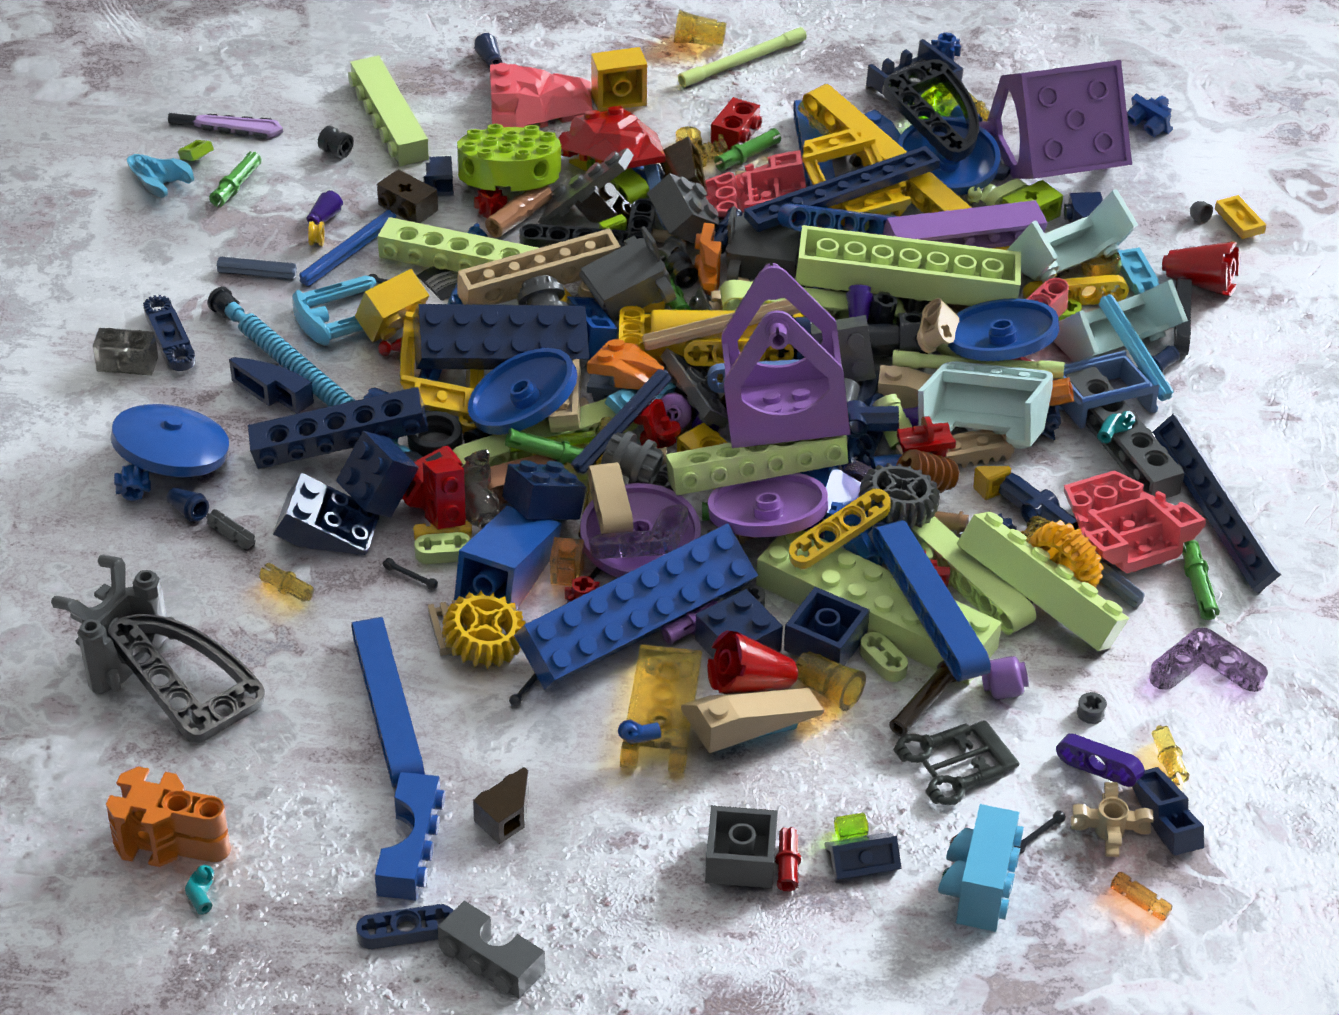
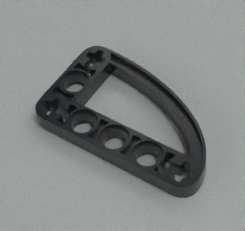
M938 59L928 60L889 76L884 80L883 96L944 158L952 162H958L967 158L973 152L979 133L977 109L964 84L945 62ZM910 78H917V79H919V80H921V81H920V82H913V81H910L909 79H910ZM943 83L958 103L965 117L968 129L966 138L963 139L918 92ZM910 101L915 103V105H906L903 102ZM925 116L930 118V120H921L918 117ZM934 132H943L946 135L938 136L935 135Z
M153 614L129 615L112 623L110 638L117 653L188 741L193 743L205 741L262 706L265 690L261 682L237 657L203 632L180 621ZM120 631H122L124 634L130 632L129 640L132 643L130 647L129 641L124 635L118 637V633ZM144 633L164 635L194 648L222 668L237 684L207 702L200 704ZM137 652H146L151 656V659L148 662L140 663L134 660L133 656ZM162 674L168 677L169 682L166 685L158 686L151 679L155 675ZM246 691L249 694L256 693L255 699H252L250 696L244 698V693ZM181 697L188 704L182 709H176L169 702L173 698ZM220 705H227L233 712L229 716H219L216 714L215 708ZM191 719L196 725L203 724L202 730H199L197 727L191 729Z

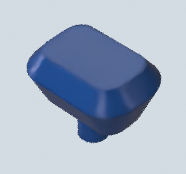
M478 223L470 227L467 232L488 237Z

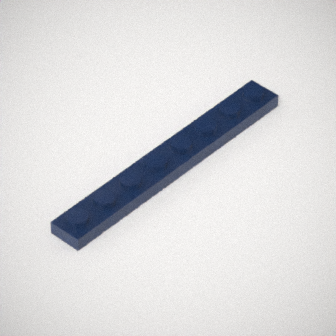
M924 146L745 208L744 218L757 232L780 225L778 211L785 204L823 208L835 206L939 169L940 159ZM796 212L793 213L791 220L797 218Z
M1173 413L1152 433L1157 441L1167 449L1172 459L1182 467L1184 471L1183 482L1251 588L1260 593L1282 574L1181 419Z

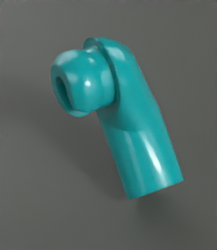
M1124 411L1123 413L1109 415L1097 434L1098 440L1102 443H1109L1114 434L1131 429L1135 423L1134 414L1130 411Z
M200 865L192 873L185 886L187 897L200 915L208 913L213 906L206 895L214 877V870L208 865Z

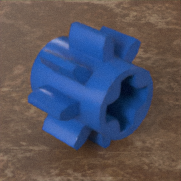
M941 33L938 35V40L931 41L932 46L953 61L954 56L961 55L960 39H956V36L952 33Z
M133 464L122 466L121 474H114L116 494H121L123 498L130 501L142 499L144 491H151L149 471H143V469Z

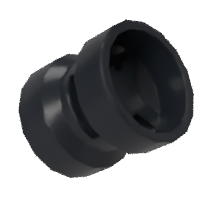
M328 125L320 132L317 143L321 150L326 152L332 151L334 156L343 159L352 151L354 139L352 135L346 132L340 133L337 128Z
M675 252L666 259V270L676 286H679L681 289H687L698 281V270L692 264L687 253Z

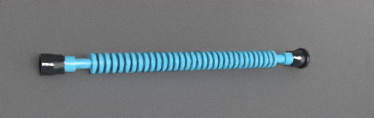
M218 287L209 294L207 300L209 309L213 312H218L224 318L227 316L233 322H238L239 331L280 366L311 381L313 394L327 406L356 401L253 313L245 314L244 309L239 305L240 302L232 296L231 291L227 287ZM399 438L391 439L413 462L423 457L417 451H411L405 445H399Z

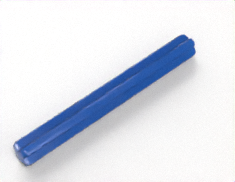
M390 210L383 212L300 272L299 281L301 284L310 286L374 240L388 218H396L397 215Z

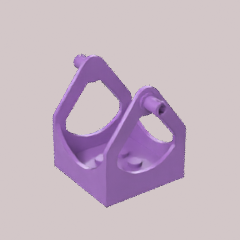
M1121 60L1002 75L988 121L979 122V126L989 132L996 140L1000 149L1001 159L1006 166L1011 168L1010 175L1013 179H1036L1132 165ZM1009 91L1015 104L1019 125L1020 148L1018 163L1003 136L1001 121Z
M769 263L758 273L722 332L721 340L726 376L724 379V392L732 448L850 435L844 373L841 365L836 321L785 269L773 263V266H770ZM787 299L822 331L823 342L819 344L790 314L775 310L763 316L741 353L738 350V340L766 300ZM787 344L792 345L805 357L797 362L785 365H767L758 362L769 346L780 350L785 348Z

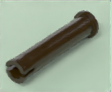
M944 661L937 665V671L897 716L889 722V727L893 733L898 736L907 734L949 684L956 682Z

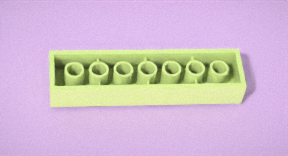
M802 225L796 281L806 287L828 288L836 291H848V287L851 285H867L871 287V293L873 294L883 291L889 292L895 297L910 298L917 301H932L940 298L945 304H959L971 307L992 300L1018 298L1021 285V252Z
M804 530L778 536L757 559L758 577H756V585L798 605L802 604L814 587H818L870 609L868 633L878 632L883 634L905 656L934 670H937V665L944 661L888 569L841 547L809 568H797L789 560V547L796 538L806 532ZM820 538V540H821L822 542L830 543V542H828V541H826V540ZM798 549L797 556L803 555L805 558L808 557V550L803 552L801 549ZM956 601L990 659L999 646L1002 622ZM974 678L961 682L969 685Z

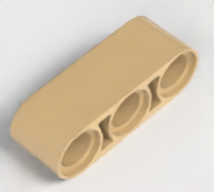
M619 463L588 466L589 486L602 537L633 533V517Z

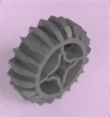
M887 463L885 467L877 465L875 469H869L860 484L859 497L872 489H882L890 496L889 514L877 523L884 522L889 524L904 520L910 529L913 526L922 528L924 523H930L931 518L935 516V512L938 510L940 491L937 489V483L931 481V476L922 475V470H913L911 465L909 467H902L900 463L897 466H892L890 463ZM872 500L871 508L873 506H878L879 508H882V501L877 503L874 500Z

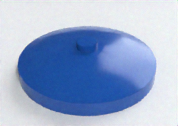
M941 116L963 139L966 138L968 129L965 119ZM910 125L901 134L898 144L907 152L924 146L932 151L940 159V168L931 171V173L957 195L968 194V190L971 187H974L975 191H977L978 187L981 189L986 187L998 173L1001 158L999 146L993 136L981 126H979L977 143L973 152L967 158L958 162H952L944 158L913 125ZM934 132V134L938 136L946 135L943 132Z
M1010 298L979 303L957 313L959 323L955 332V340L948 344V347L957 355L979 361H1003L1024 357L1044 349L1057 338L1060 330L1058 314L1047 304L1029 299Z
M540 348L518 354L495 367L477 384L468 402V413L476 427L488 434H510L508 433L510 428L518 431L529 428L550 416L568 399L577 382V369L569 355L559 349Z
M166 404L139 405L121 412L112 424L110 439L115 451L129 463L156 474L175 477H193L208 474L220 468L228 455L229 438L224 429L209 417L187 408Z

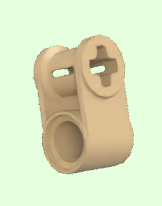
M940 298L932 300L924 308L920 328L917 333V341L920 348L929 354L942 344L948 345L954 342L956 328L959 323L958 315Z

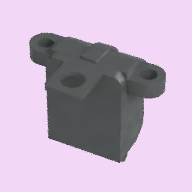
M732 206L728 220V245L725 258L727 267L726 281L737 280L738 277L755 280L758 273L769 263L770 266H773V263L778 264L795 279L801 231L789 229L780 224L757 232L744 218V211L742 216L736 217V207Z
M645 226L641 227L644 238L636 239L635 236L624 240L623 247L582 267L579 272V277L608 317L615 321H619L620 309L623 307L638 306L644 308L650 303H660L663 301L665 304H669L677 299L675 291L671 286L669 273L660 258L656 241Z

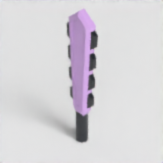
M177 113L168 114V123L194 125L207 131L218 130L221 133L232 132L236 133V135H253L256 138L263 139L272 138L283 133L282 126L277 120H272L271 118L254 119L247 116H218L217 114L197 116Z

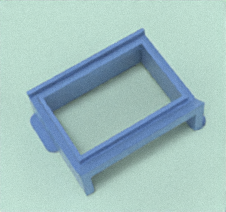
M1126 351L1064 365L1063 378H1067L1066 374L1095 366L1108 380L1120 377L1127 385V387L1083 397L1072 384L1074 402L1061 404L1058 407L1059 410H1065L1080 429L1086 426L1088 409L1136 397L1148 412L1156 413L1158 411L1156 404L1159 385L1153 386L1126 356Z

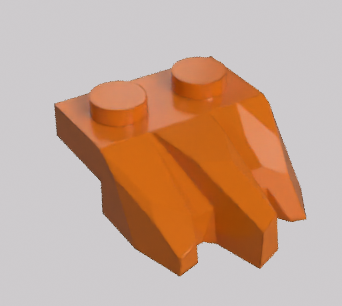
M704 223L702 232L696 234L695 249L699 250V255L696 254L695 267L698 270L699 284L705 294L711 296V291H718L720 286L721 242L714 241L715 224Z
M621 339L608 341L587 362L588 374L613 376L615 387L625 389H640L658 369L664 370V367L659 365L657 360L648 355L638 345L625 343Z

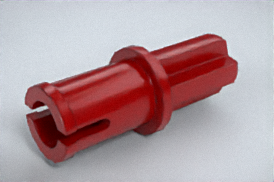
M783 827L779 831V852L775 855V862L778 865L777 887L786 892L794 891L795 888H798L799 883L798 865L801 863V855L798 853V834L794 827Z

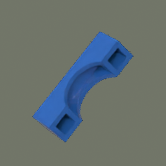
M400 772L394 796L396 819L406 823L412 829V832L399 844L381 849L375 872L376 896L417 901L419 888H425L427 882V867H425V863L432 860L434 848L431 837L432 835H437L439 830L440 817L437 815L438 809L443 810L445 805L446 793L445 790H440L439 776Z

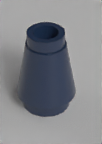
M482 33L477 36L474 41V50L489 68L492 64L502 63L496 37L490 33Z
M176 487L170 489L167 493V502L187 520L200 521L208 514L209 502L203 494Z

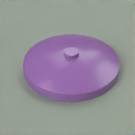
M801 473L715 488L708 498L709 517L718 528L728 523L734 534L748 537H774L804 530L819 522L826 515L829 507L826 487L817 479Z
M625 484L633 517V533L605 537L601 535L592 500L586 507L580 524V540L585 554L599 569L619 578L699 538L701 535L699 517L695 509L681 495L676 496L675 492L654 484Z

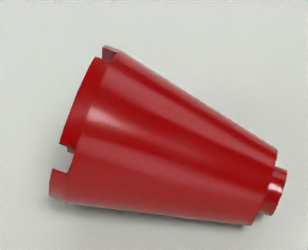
M1224 242L1170 250L1168 255L1163 257L1162 271H1166V275L1169 278L1175 280L1177 278L1192 279L1193 286L1224 296H1231L1236 288V284H1231L1234 276L1239 275V247H1235L1237 245L1236 242Z
M726 630L721 633L712 646V649H716L714 659L708 658L707 673L710 686L713 690H718V693L722 694L787 690L798 679L799 672L793 659L737 631Z

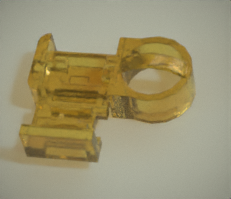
M685 126L676 131V142L689 136L701 155L703 167L707 166V158L712 160L716 156L727 152V145L723 134H719L718 142L714 141V144H711L708 141L707 145V143L702 144L701 132L695 127Z

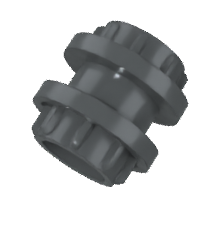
M549 275L536 276L526 280L522 284V288H520V293L517 295L518 305L569 306L568 303L559 301L565 296L564 286L558 283L557 279H553Z
M627 431L625 434L619 432L614 434L606 446L601 464L618 462L622 475L629 478L628 484H653L664 459L662 450L656 448L657 443L648 439L644 445L636 443L637 435L631 431Z

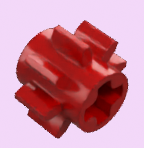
M496 187L495 191L481 189L478 191V197H474V208L479 209V215L485 218H489L507 203V196H503L502 190Z
M587 576L571 579L572 587H565V599L569 603L599 588L600 582H594L592 578Z

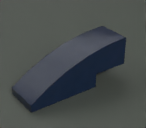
M239 357L229 359L232 381L270 407L274 403L280 402L298 414L314 404L312 382L286 368L263 361Z
M1159 767L1145 770L1144 775L1132 788L1141 807L1153 810V822L1150 823L1165 846L1174 856L1203 849L1204 825L1189 810V798Z

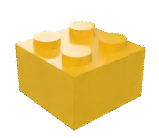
M640 47L591 53V95L599 112L608 111V108L612 106H622L623 109L647 106V62Z
M409 269L365 291L355 318L372 343L381 338L385 341L394 336L397 330L403 328L406 311L414 313L418 304H426L429 294L413 270Z

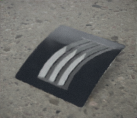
M434 266L416 275L441 301L450 297L455 285L458 283V272L448 269H437Z

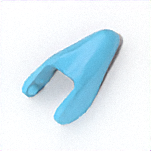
M133 154L127 158V163L138 180L149 192L159 198H164L168 195L167 188L164 186L166 182L179 180L189 184L194 181L192 168L185 161L175 158L158 159L142 154Z

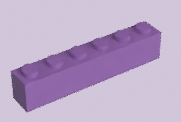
M1034 200L891 217L886 220L883 235L996 248L1011 246L1033 221L1037 220L1043 232H1045L1048 222L1037 201Z

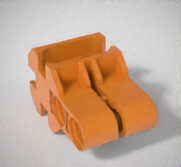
M138 766L120 774L116 784L121 788L122 797L110 795L106 802L114 848L122 860L133 862L139 849L152 852L148 865L156 867L173 862L178 859V856L208 862H219L228 857L231 847L225 807L220 798L185 791L184 785L175 773L165 772L159 784L145 781L150 772L149 768Z

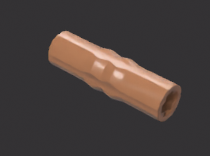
M547 185L542 188L526 190L512 201L507 202L504 207L486 219L485 227L489 234L495 238L501 237L513 227L522 223L526 218L532 216L535 211L552 199L551 188Z

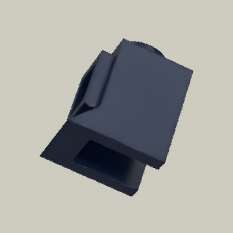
M451 156L429 157V163H426V175L423 176L424 183L437 189L438 197L454 196Z

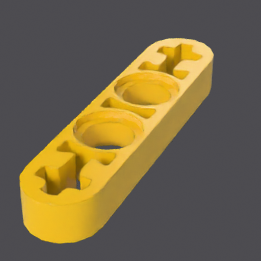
M1119 275L1064 279L1069 285L1068 298L1077 300L1081 305L1099 304L1100 298L1108 294L1112 295L1116 302L1124 300L1129 293L1128 285L1123 277ZM1033 281L1028 283L1023 288V298L1027 299L1043 282ZM1116 285H1119V287L1116 288L1115 292H1111V290H1114ZM1086 287H1096L1093 294L1089 296L1082 295Z
M721 337L697 338L687 341L683 350L684 359L693 366H713L724 363V359L720 358L716 353L718 347L722 345ZM740 337L738 340V350L740 353L750 337ZM787 344L785 350H789V352H785L784 357H778L777 352H769L770 358H765V351L758 362L792 360L794 348L792 345ZM708 345H713V359H708V353H700L699 358H693V353H688V351L693 350V346H699L700 351H708ZM769 346V350H778Z
M882 489L869 490L796 538L789 547V560L791 564L800 569L809 568L885 518L889 514L891 503L888 493ZM874 500L877 503L882 501V508L878 506L871 508V501ZM854 514L860 518L861 522L857 526H848L844 523V518ZM824 531H832L836 535V539L833 542L825 543L820 540L819 535ZM801 549L803 552L808 550V557L805 558L803 555L797 556V550Z

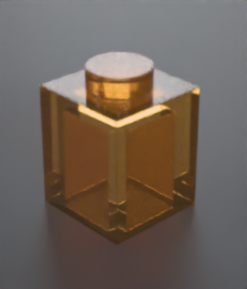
M554 537L550 555V584L572 586L571 579L583 576L585 566L584 540Z

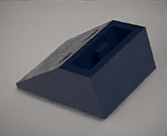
M300 473L287 493L273 535L300 548L366 555L380 515L364 511L351 496Z

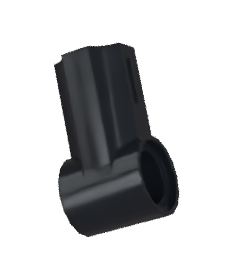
M883 291L873 295L867 323L893 324L898 304L897 297Z

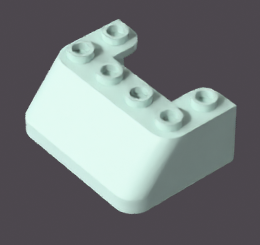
M953 361L944 363L918 390L919 426L921 425L922 417L930 416L933 424L948 422L950 431L956 426L965 427L968 431L992 430L995 434H1006V441L1012 444L1014 448L1024 449L1031 447L1045 428L1053 388V374L1044 370Z

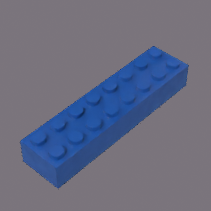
M727 523L523 625L514 636L545 690L660 631L662 627L685 616L687 613L695 611L713 600L719 601L740 590L743 586L751 583L758 575Z

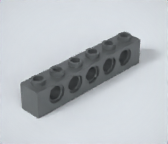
M1095 366L1065 375L1070 378V382L1083 397L1115 390L1106 376L1102 375ZM1125 401L1088 409L1086 426L1096 438L1105 419L1109 415L1123 413L1124 411L1132 412L1135 416V423L1131 429L1114 434L1109 443H1100L1128 477L1144 484L1143 491L1153 496L1156 495V492L1160 491L1166 494V498L1180 494L1184 480L1182 467L1172 459L1167 449L1157 441L1152 431L1146 428L1136 412L1131 410Z

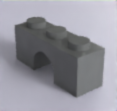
M464 900L438 926L439 948L446 956L456 958L467 965L474 974L482 975L492 981L502 992H509L520 999L545 973V951L519 934L509 943L502 946L487 944L492 939L491 917Z

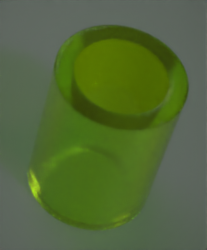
M865 813L834 817V830L837 839L842 840L868 835L869 828Z

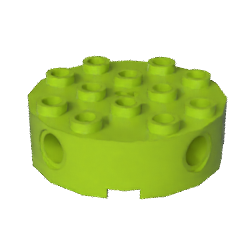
M490 124L484 130H468L467 135H464L457 142L458 177L467 185L483 190L495 191L497 186H511V191H526L545 187L556 182L559 178V173H561L560 140L554 132L540 131L539 126L527 125L524 128Z

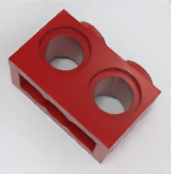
M733 97L711 123L710 145L730 150L734 145H741L749 141L754 132L759 131L763 119L760 116L761 105Z
M451 457L423 462L425 519L437 530L466 525L464 468Z

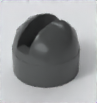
M1196 201L1191 205L1190 215L1195 221L1204 224L1212 217L1213 206L1205 201Z

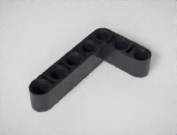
M638 199L633 202L628 230L610 229L621 247L624 246V240L635 236L636 239L644 238L641 230L643 226L653 237L656 209L650 199ZM526 224L519 230L520 244L541 248L606 229Z

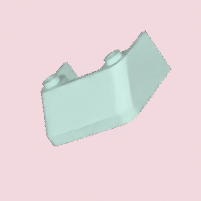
M1115 189L1109 193L1089 216L1047 233L1042 231L1037 220L1033 221L1007 250L1021 252V273L1035 281L1042 280L1044 283L1054 278L1057 273L1101 255L1109 257L1115 254L1120 249L1118 246L1138 224L1119 192Z
M1172 279L1141 294L1117 302L1141 340L1149 337L1150 342L1166 337V330L1188 321ZM1101 308L1087 313L1082 310L1059 321V334L1053 341L1073 362L1095 358L1098 355L1125 346Z

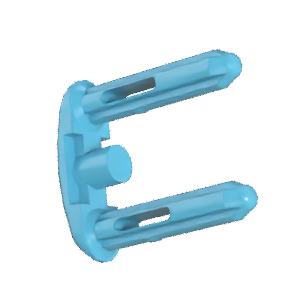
M365 275L305 293L296 290L292 295V305L298 324L310 338L323 346L329 345L331 339L362 331L363 328L355 316L325 324V322L329 321L327 308L320 306L310 309V307L363 293L376 285V280L374 277Z

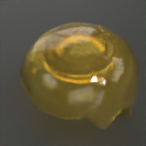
M1118 251L1109 257L1101 255L1081 263V270L1085 277L1119 275L1122 267V260Z

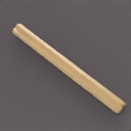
M787 299L761 305L749 325L759 323L763 316L771 311H784L790 315L801 312ZM734 312L644 334L642 336L644 348L649 351L721 333Z

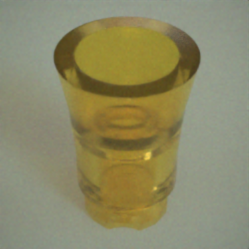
M679 9L674 43L723 46L727 23L719 22L717 19L694 15Z
M811 651L802 653L796 661L799 672L797 680L830 700L842 711L850 710L860 699L866 684V674L863 671L844 666L820 654L816 655Z

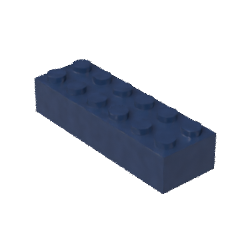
M418 304L413 314L416 369L493 370L504 361L518 354L540 348L559 349L567 353L571 360L579 359L581 370L589 360L585 306Z

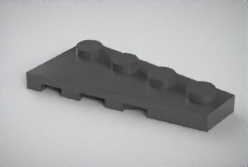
M628 148L619 153L614 151L607 156L603 163L599 164L596 162L584 175L579 173L566 186L563 184L559 185L552 192L553 198L538 223L552 225V220L556 214H559L561 217L564 216L578 200L583 202L597 187L599 189L624 172L634 154Z
M666 348L660 356L667 366L665 370L677 380L676 386L688 396L687 402L698 410L699 419L709 426L715 424L724 429L729 423L728 414L723 403L718 400L720 397L718 392H714L708 386L707 369L702 366L690 365L683 356Z

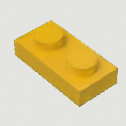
M1239 195L1216 201L1214 209L1241 239L1265 233L1266 224Z

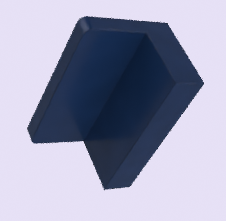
M886 832L824 843L825 850L831 853L833 874L837 880L902 869L897 835Z

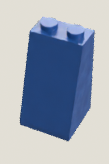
M506 506L459 550L454 600H457L458 596L465 598L468 592L474 596H477L480 591L486 596H490L494 592L495 597L498 599L506 596L507 604L515 603L517 611L558 550L561 523L551 519H526L514 507Z

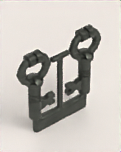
M981 721L970 726L965 723L931 736L927 734L923 736L919 734H904L897 741L893 749L902 762L923 763L933 777L925 793L934 804L956 805L964 798L967 789L1000 778L1004 775V772L1017 768L1020 765L1017 758L987 721ZM971 732L984 745V747L934 765L927 761L935 747L952 741L959 745V749L962 752L966 751V747L969 750L973 749L972 742L966 739V736H969ZM910 741L919 742L924 753L912 755L905 743H910ZM985 752H989L998 763V765L990 767L989 764L985 763L986 760L983 756H979L978 761L974 758L971 760V764L974 768L978 769V772L965 777L940 776L935 771ZM942 783L952 784V788L957 794L951 797H944L937 785Z

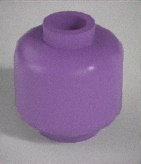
M673 392L664 395L660 400H663L667 416L670 421H677L681 429H683L692 418L693 407L687 402V397L681 393Z
M1015 656L990 660V673L981 676L984 691L991 690L992 696L996 700L1022 696L1025 687H1029L1025 662H1019Z

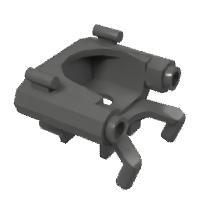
M100 555L97 561L99 566L110 568L111 586L104 583L94 592V596L102 600V602L95 607L89 608L78 600L54 596L51 604L53 608L67 610L71 613L72 619L81 623L77 632L78 638L75 641L81 648L88 686L91 690L97 693H105L111 689L113 692H119L121 684L133 672L117 653L110 638L112 623L122 617L134 614H153L167 617L161 581L156 573L151 570H142L135 576L132 583L133 587H126V564L123 559L109 555ZM120 631L118 633V637L124 635L128 639L130 647L132 645V643L129 640L130 632L124 634L122 631ZM144 633L157 650L162 647L167 639V636ZM137 652L133 656L134 660L140 663H145L151 657L146 652Z

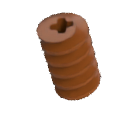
M908 450L902 454L896 464L897 466L900 463L902 467H909L911 465L913 470H922V475L931 476V481L937 483V489L940 493L954 488L959 480V469L954 460L924 451Z

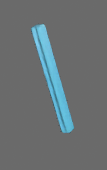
M1110 294L1102 296L1099 303L1100 308L1140 371L1153 386L1159 385L1158 399L1160 401L1171 399L1174 390L1115 298Z

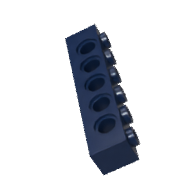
M418 387L248 425L250 452L257 469L354 448L363 431L390 439L428 431L425 407Z

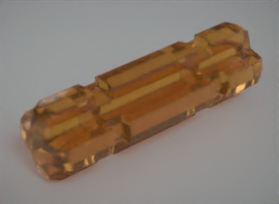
M1120 871L1113 877L1111 882L1113 890L1121 895L1126 893L1125 897L1147 912L1153 911L1152 915L1161 921H1165L1170 916L1173 905L1164 898L1159 900L1157 898L1158 894L1136 880L1132 882V877Z

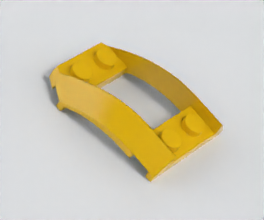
M851 128L806 140L804 142L802 161L812 184L826 181L818 165L819 162L849 156L857 152L864 167L883 161L875 144L876 139L873 136L868 138L862 137L860 131ZM897 183L828 208L881 215L893 212L895 216L900 217L910 205L911 198L909 196L905 197L901 192V186ZM845 218L840 223L843 226L845 225Z
M406 311L400 352V383L403 389L418 387L426 411L446 412L457 417L460 415L468 416L470 396L477 384L484 378V370H466L465 387L414 377V313Z

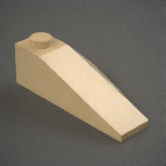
M880 365L878 393L885 396L896 394L897 398L901 401L902 409L918 407V390L932 375L909 367Z
M809 688L709 695L681 705L682 712L709 754L824 714V709Z

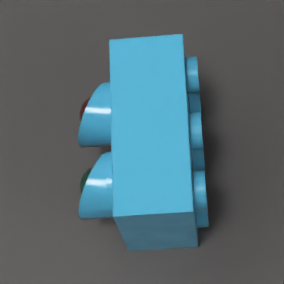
M980 804L974 829L964 828L950 840L946 860L955 863L951 867L946 868L942 873L938 893L959 898L956 924L996 932L999 919L1006 920L1009 896L1012 892L1015 874L1009 873V871L1015 872V868H1017L1020 848L1014 846L1020 847L1024 827L1018 826L1020 812Z

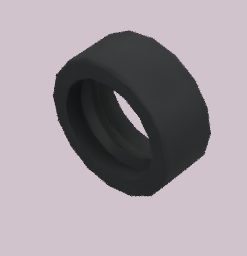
M425 412L428 431L407 436L409 449L417 451L423 457L443 446H449L453 450L463 445L461 423L455 416L446 412ZM435 432L450 436L442 442L434 443L419 439L428 433Z

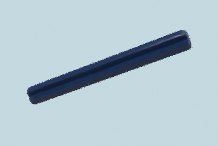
M658 369L572 461L571 466L578 474H585L588 471V466L593 465L604 454L611 437L618 432L623 433L670 383L671 376L665 369Z

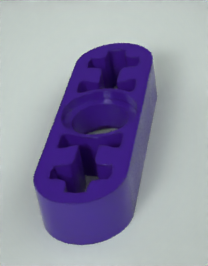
M1073 733L1067 734L1056 746V753L1065 764L1104 779L1118 782V784L1126 787L1134 786L1145 773L1142 762L1134 755ZM1095 755L1098 756V757L1105 763V765L1102 764V763L1095 757Z

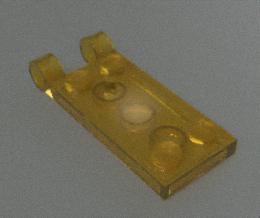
M640 644L627 720H633L640 725L656 723V720H663L665 722L659 723L661 729V738L635 744H630L623 740L620 753V767L636 769L639 747L670 749L668 772L685 774L692 726L682 712L681 705L696 700L702 663V650Z

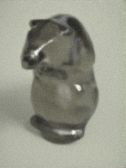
M488 449L476 451L465 457L466 463L462 467L464 468L466 520L470 524L479 527V529L484 528L502 511L500 510L497 494L488 489V485L491 483L490 453Z

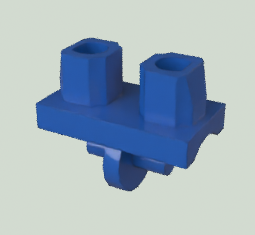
M1136 93L1131 98L1132 107L1127 111V119L1130 124L1137 126L1142 120H1145L1144 129L1152 137H1156L1162 131L1169 134L1173 130V126L1170 125L1172 109L1168 107L1169 100L1167 97L1161 95L1156 100L1152 97L1147 100Z

